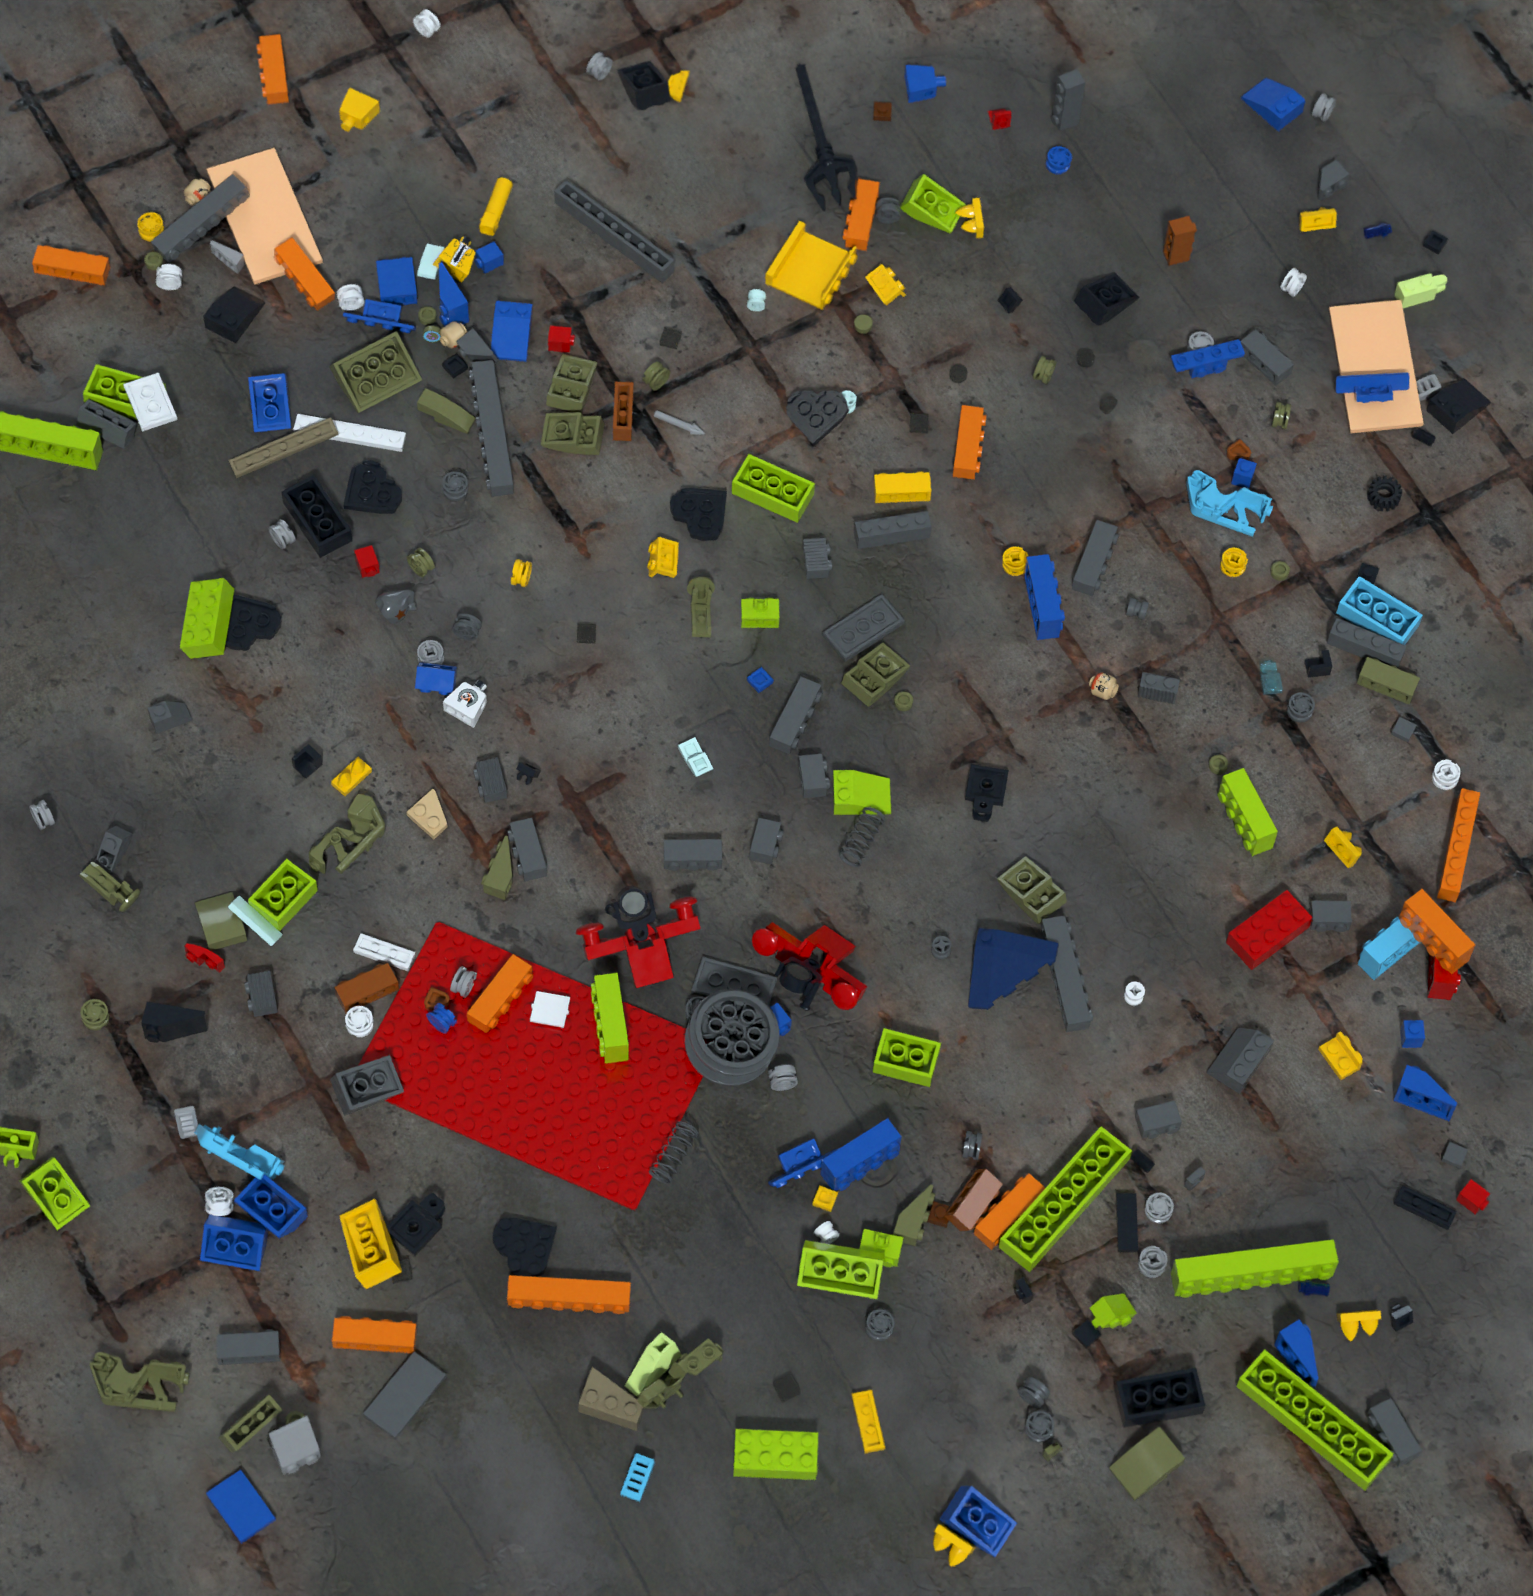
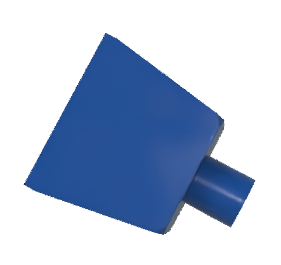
M905 65L904 76L908 103L936 97L937 87H946V77H935V71L932 66Z

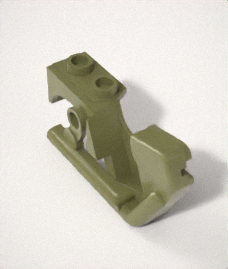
M358 794L350 805L347 817L352 825L351 830L336 827L330 833L325 834L322 841L310 850L309 865L314 871L326 873L323 853L332 845L340 862L335 867V870L342 874L350 866L351 862L353 863L365 849L369 851L374 841L385 834V822L371 796ZM341 838L358 843V845L348 854L341 844Z
M708 1338L690 1354L685 1353L678 1360L679 1363L674 1361L668 1372L670 1375L663 1381L658 1379L644 1389L637 1399L638 1403L647 1409H656L660 1406L664 1409L666 1408L665 1400L673 1394H677L682 1398L684 1395L679 1390L685 1375L690 1373L697 1376L715 1360L721 1362L723 1349L719 1344H714Z
M97 1352L94 1361L90 1362V1370L101 1401L105 1405L176 1412L177 1404L176 1402H168L161 1386V1380L175 1383L180 1388V1393H183L184 1386L189 1384L190 1373L186 1372V1365H182L179 1362L162 1363L159 1360H151L148 1365H144L138 1373L134 1374L128 1373L124 1369L121 1358L103 1352ZM147 1381L149 1386L153 1388L156 1396L155 1400L136 1398L138 1393L143 1391Z

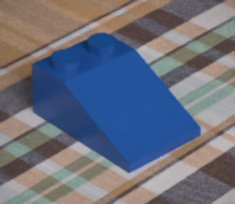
M1265 78L1241 96V99L1277 131L1303 113L1306 101L1294 89L1268 78Z
M441 262L439 263V310L441 312L439 317L441 323L445 326L455 321L464 325L469 322L468 301Z
M496 301L491 351L497 359L527 362L533 317L532 304Z
M283 373L248 377L254 432L291 429L287 375Z
M1406 1066L1393 1101L1450 1122L1457 1102L1425 1071H1422L1417 1066Z
M1297 1320L1279 1332L1274 1346L1294 1374L1315 1389L1318 1382V1373L1311 1332L1306 1324H1302L1300 1320Z
M961 1486L939 1519L956 1534L993 1557H996L1017 1524L1016 1521L972 1486Z

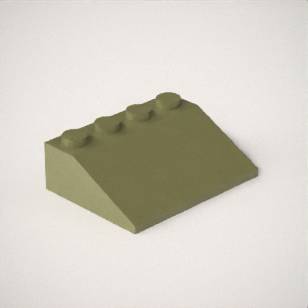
M397 331L329 366L337 383L358 413L422 381Z

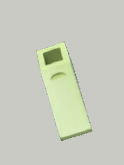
M661 1332L645 1349L626 1382L625 1388L639 1397L644 1389L657 1381L673 1365L674 1361L676 1362L682 1356L675 1342Z

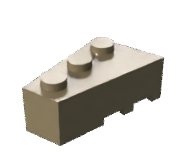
M592 1367L578 1404L579 1412L637 1431L644 1408L638 1403L636 1398Z

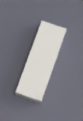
M360 934L353 949L356 954L385 964L388 963L405 971H409L415 957V952L364 934Z

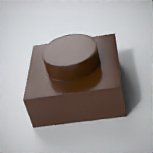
M874 102L873 120L891 121L892 103Z
M933 1202L928 1223L947 1228L949 1220L944 1215L951 1206Z

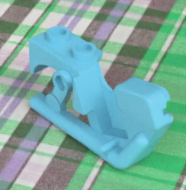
M1195 470L1186 482L1190 510L1194 516L1253 537L1256 529L1248 526L1249 522L1246 518L1245 508L1255 512L1262 524L1266 516L1270 517L1273 506L1270 505L1272 498L1264 494L1252 492L1247 488L1235 490L1230 495L1220 493L1216 486V480L1200 470ZM1234 506L1233 510L1237 513L1238 522L1221 515L1228 513Z
M201 1124L197 1126L194 1133L197 1135L200 1145L208 1150V1154L214 1153L259 1180L263 1178L264 1174L270 1179H274L276 1175L279 1176L285 1167L283 1165L284 1161L257 1145H253L247 1150L233 1142L234 1135H231L230 1139L220 1134L219 1132L222 1128L219 1126L213 1129Z

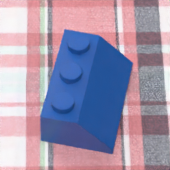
M265 1174L261 1180L255 1178L234 1199L237 1205L278 1238L294 1232L308 1217L306 1208Z
M210 1214L204 1223L200 1261L260 1271L267 1244L268 1229L261 1223Z

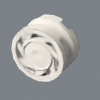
M424 9L420 15L413 19L416 29L427 38L440 29L439 20L427 9Z
M172 264L161 265V268H157L156 285L164 290L180 288L182 270L180 267Z
M1296 268L1291 269L1281 284V290L1284 292L1288 291L1289 295L1294 297L1304 285L1307 276L1304 273L1300 274Z
M350 284L338 289L337 297L339 307L342 310L352 311L363 306L364 298L360 286Z
M1441 760L1436 764L1432 773L1433 783L1442 790L1454 788L1460 778V767L1457 763L1451 762L1452 760Z
M363 1006L351 1008L345 1016L347 1031L357 1037L367 1036L373 1029L371 1011Z
M214 1187L205 1193V1210L209 1214L224 1216L233 1211V1192L230 1189Z

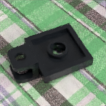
M971 764L965 800L974 802L972 812L974 820L988 822L992 815L993 805L1003 807L1009 770ZM985 782H988L989 786L992 787L984 788L982 785H985ZM978 813H985V815L980 816Z
M434 1193L426 1196L419 1205L412 1200L387 1226L390 1236L412 1255L416 1256L441 1230L442 1225L438 1220L445 1213L444 1201ZM410 1225H418L417 1232H409Z

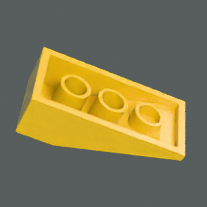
M376 1199L339 1216L355 1277L365 1289L402 1272L398 1255Z

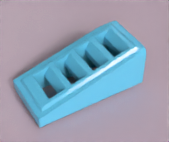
M636 1453L620 1495L640 1502L654 1468L655 1460ZM637 1464L644 1465V1466H646V1467H648V1468L641 1467V1466H639V1465H637ZM634 1471L641 1472L645 1474V1476L643 1477L638 1474H635ZM631 1479L642 1482V1484L640 1485L631 1481ZM628 1486L638 1489L639 1492L636 1493L628 1490Z

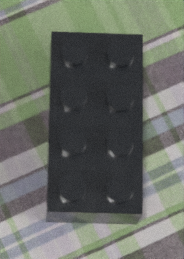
M314 475L282 491L283 504L320 558L352 542L350 527Z
M1196 1367L1116 1381L1114 1388L1123 1428L1203 1414L1206 1406Z

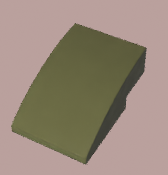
M562 354L552 377V384L547 393L546 405L582 413L598 362Z
M581 412L546 413L541 446L566 453L600 455L604 422L601 416H583Z
M881 643L858 660L854 668L844 674L841 684L869 707L907 672L910 665L888 646Z
M1026 856L997 878V881L1007 894L1037 924H1040L1042 919H1046L1067 902L1065 892L1052 882V877Z
M232 892L195 902L204 937L210 951L247 941L242 920L228 908L235 900Z
M1158 1427L1109 1467V1470L1135 1501L1184 1464L1185 1457L1161 1427Z

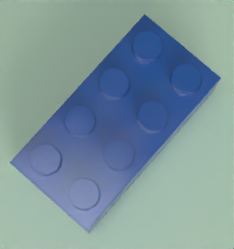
M1049 554L1027 557L1024 571L1037 640L1059 638L1060 630H1063L1062 621L1065 620L1064 610H1060L1061 595L1060 593L1057 594L1056 588H1058L1057 577L1053 576L1055 571L1054 562L1050 561Z
M887 1118L822 1159L820 1175L831 1190L843 1191L854 1180L859 1181L865 1177L866 1173L871 1169L876 1170L881 1167L882 1162L887 1159H894L899 1154L902 1136Z

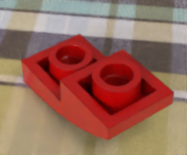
M187 943L184 946L185 956L190 962H196L199 966L205 962L210 969H215L219 973L225 968L223 959L212 951L194 944Z

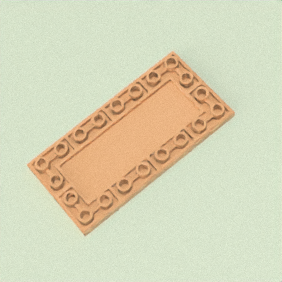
M275 148L207 169L214 189L232 174L247 187L250 197L236 207L231 214L227 215L226 219L239 250L244 256V262L254 285L286 275L284 267L278 265L274 260V248L293 237L314 266L323 263Z
M1401 300L1329 307L1340 376L1406 372L1410 375L1409 389L1393 391L1392 401L1361 403L1356 402L1354 393H1343L1350 433L1423 426V417Z

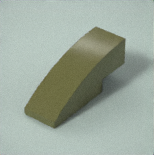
M426 388L417 401V409L433 416L436 422L468 434L476 420L474 416L457 404Z

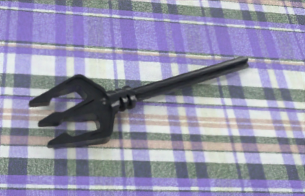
M798 64V67L795 69L817 143L815 153L818 159V163L806 174L804 181L822 211H825V198L818 195L816 183L827 179L832 188V196L840 206L841 193L838 190V174L849 171L851 183L848 186V190L854 200H856L857 166L851 158L834 156L832 145L827 143L806 66L805 64Z

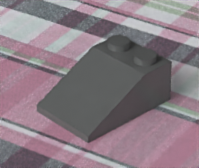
M390 1055L336 1073L330 1079L344 1116L404 1092Z

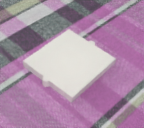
M536 991L534 1004L531 1005L530 1022L564 1028L566 1016L569 1015L570 997Z

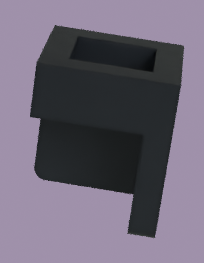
M1329 650L1321 651L1319 658L1306 659L1304 662L1308 678L1327 676L1331 673L1332 662Z
M309 744L292 757L293 768L304 778H308L323 765L322 756Z

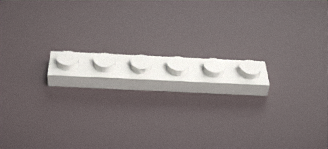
M297 414L293 430L297 432L325 420V418ZM332 420L338 435L330 438L331 440L400 452L403 450L406 439L405 432Z

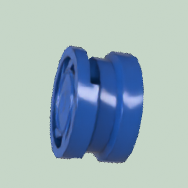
M1061 146L1051 148L1046 159L1047 169L1054 174L1067 172L1072 160L1070 151Z
M437 1003L434 1006V1010L428 1012L426 1017L438 1031L446 1034L450 1026H454L457 1023V1020H454L455 1016L449 1009L446 1010L444 1005Z

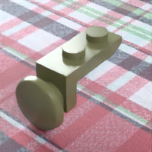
M707 577L693 578L687 585V592L691 595L692 637L711 638L710 602L715 585Z
M93 861L79 874L85 882L113 906L120 902L122 904L119 908L120 912L129 909L141 893L139 889L133 891L125 880L120 884Z

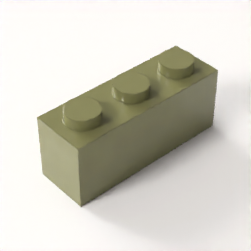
M1367 657L1357 684L1410 705L1420 678L1413 673H1407L1395 666L1384 664L1378 659Z
M267 1395L218 1438L231 1453L236 1452L277 1416L282 1409L270 1395Z

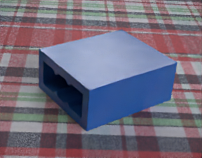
M412 257L376 261L381 302L394 305L417 304Z

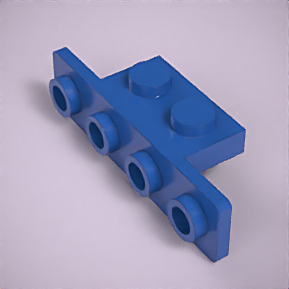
M366 299L363 316L343 312V317L347 318V322L357 323L359 320L364 321V325L375 327V324H380L382 328L393 330V327L400 328V332L404 333L416 331L415 326L399 323L402 306Z
M1234 340L1172 355L1171 361L1176 372L1189 370L1191 378L1204 377L1207 374L1220 373L1226 370L1228 360L1243 357L1245 352L1240 340Z
M1406 372L1337 376L1336 393H1354L1356 402L1361 403L1392 401L1393 391L1409 389L1410 375Z
M812 1138L777 1155L785 1174L768 1181L769 1186L782 1187L787 1184L786 1180L792 1177L798 1179L804 1176V1172L809 1169L814 1171L821 1168L822 1159L840 1148L821 1155L815 1139Z

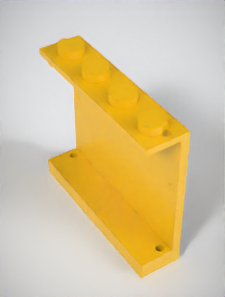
M799 221L766 272L765 284L823 310L826 304H830L834 291L837 292L839 290L842 278L847 277L851 264H855L858 257L856 255L857 247L854 246L849 252L805 232L806 224Z

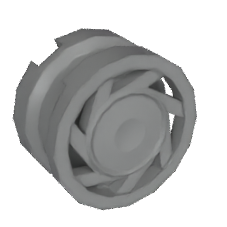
M598 52L589 61L586 69L587 73L594 75L597 80H602L609 73L613 61L609 57H604L601 52Z
M1323 93L1314 107L1312 116L1320 117L1322 121L1326 122L1333 111L1336 99L1328 98Z
M1195 332L1189 338L1187 352L1213 346V338L1206 332Z
M279 520L277 525H272L268 528L272 539L280 549H284L287 544H292L296 541L292 530L288 528L289 526L284 520Z
M426 640L419 645L417 649L418 663L443 664L444 653L440 643L434 640Z
M44 800L39 801L37 805L29 806L30 812L40 830L45 829L47 825L55 824L53 816Z
M461 966L453 978L450 991L454 993L459 992L460 996L466 998L474 986L473 982L474 979L476 980L477 973L469 972L467 968Z
M780 1065L774 1067V1071L772 1069L768 1071L769 1079H771L770 1086L773 1090H788L798 1084L797 1077L795 1076L796 1070L792 1065Z
M1165 1193L1152 1194L1146 1201L1144 1210L1146 1217L1153 1223H1165L1172 1216L1173 1201Z
M1157 1246L1144 1248L1138 1261L1140 1272L1149 1278H1156L1162 1275L1168 1261L1165 1251L1163 1252Z

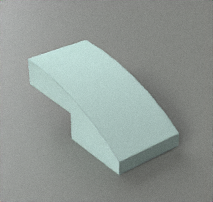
M431 244L426 245L417 276L430 279L436 278L439 268L434 266L433 262L445 247Z
M695 737L678 745L681 755L695 777L713 770L706 753L702 751Z

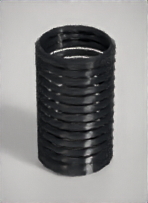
M1417 427L1412 438L1431 447L1436 436Z
M1136 1149L1130 1157L1146 1173L1155 1165L1139 1149Z

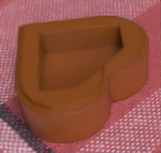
M1239 439L1228 447L1226 454L1230 460H1237L1239 458L1249 460L1251 450Z
M431 987L424 1001L425 1009L432 1012L437 1003H441L446 1008L450 1002L447 993Z

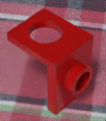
M999 109L988 111L993 130L1010 127L1011 110Z

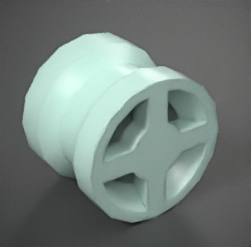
M759 289L749 291L748 309L752 311L764 310L766 293Z
M843 391L841 394L847 401L849 414L856 408V395L851 391Z

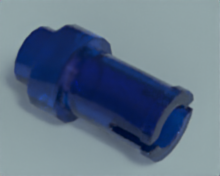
M1385 222L1379 223L1378 226L1364 228L1366 239L1378 236L1386 237L1389 233H1392L1390 223L1386 224Z
M1312 1280L1300 1281L1298 1291L1305 1296L1313 1294L1328 1297L1330 1284L1315 1283Z

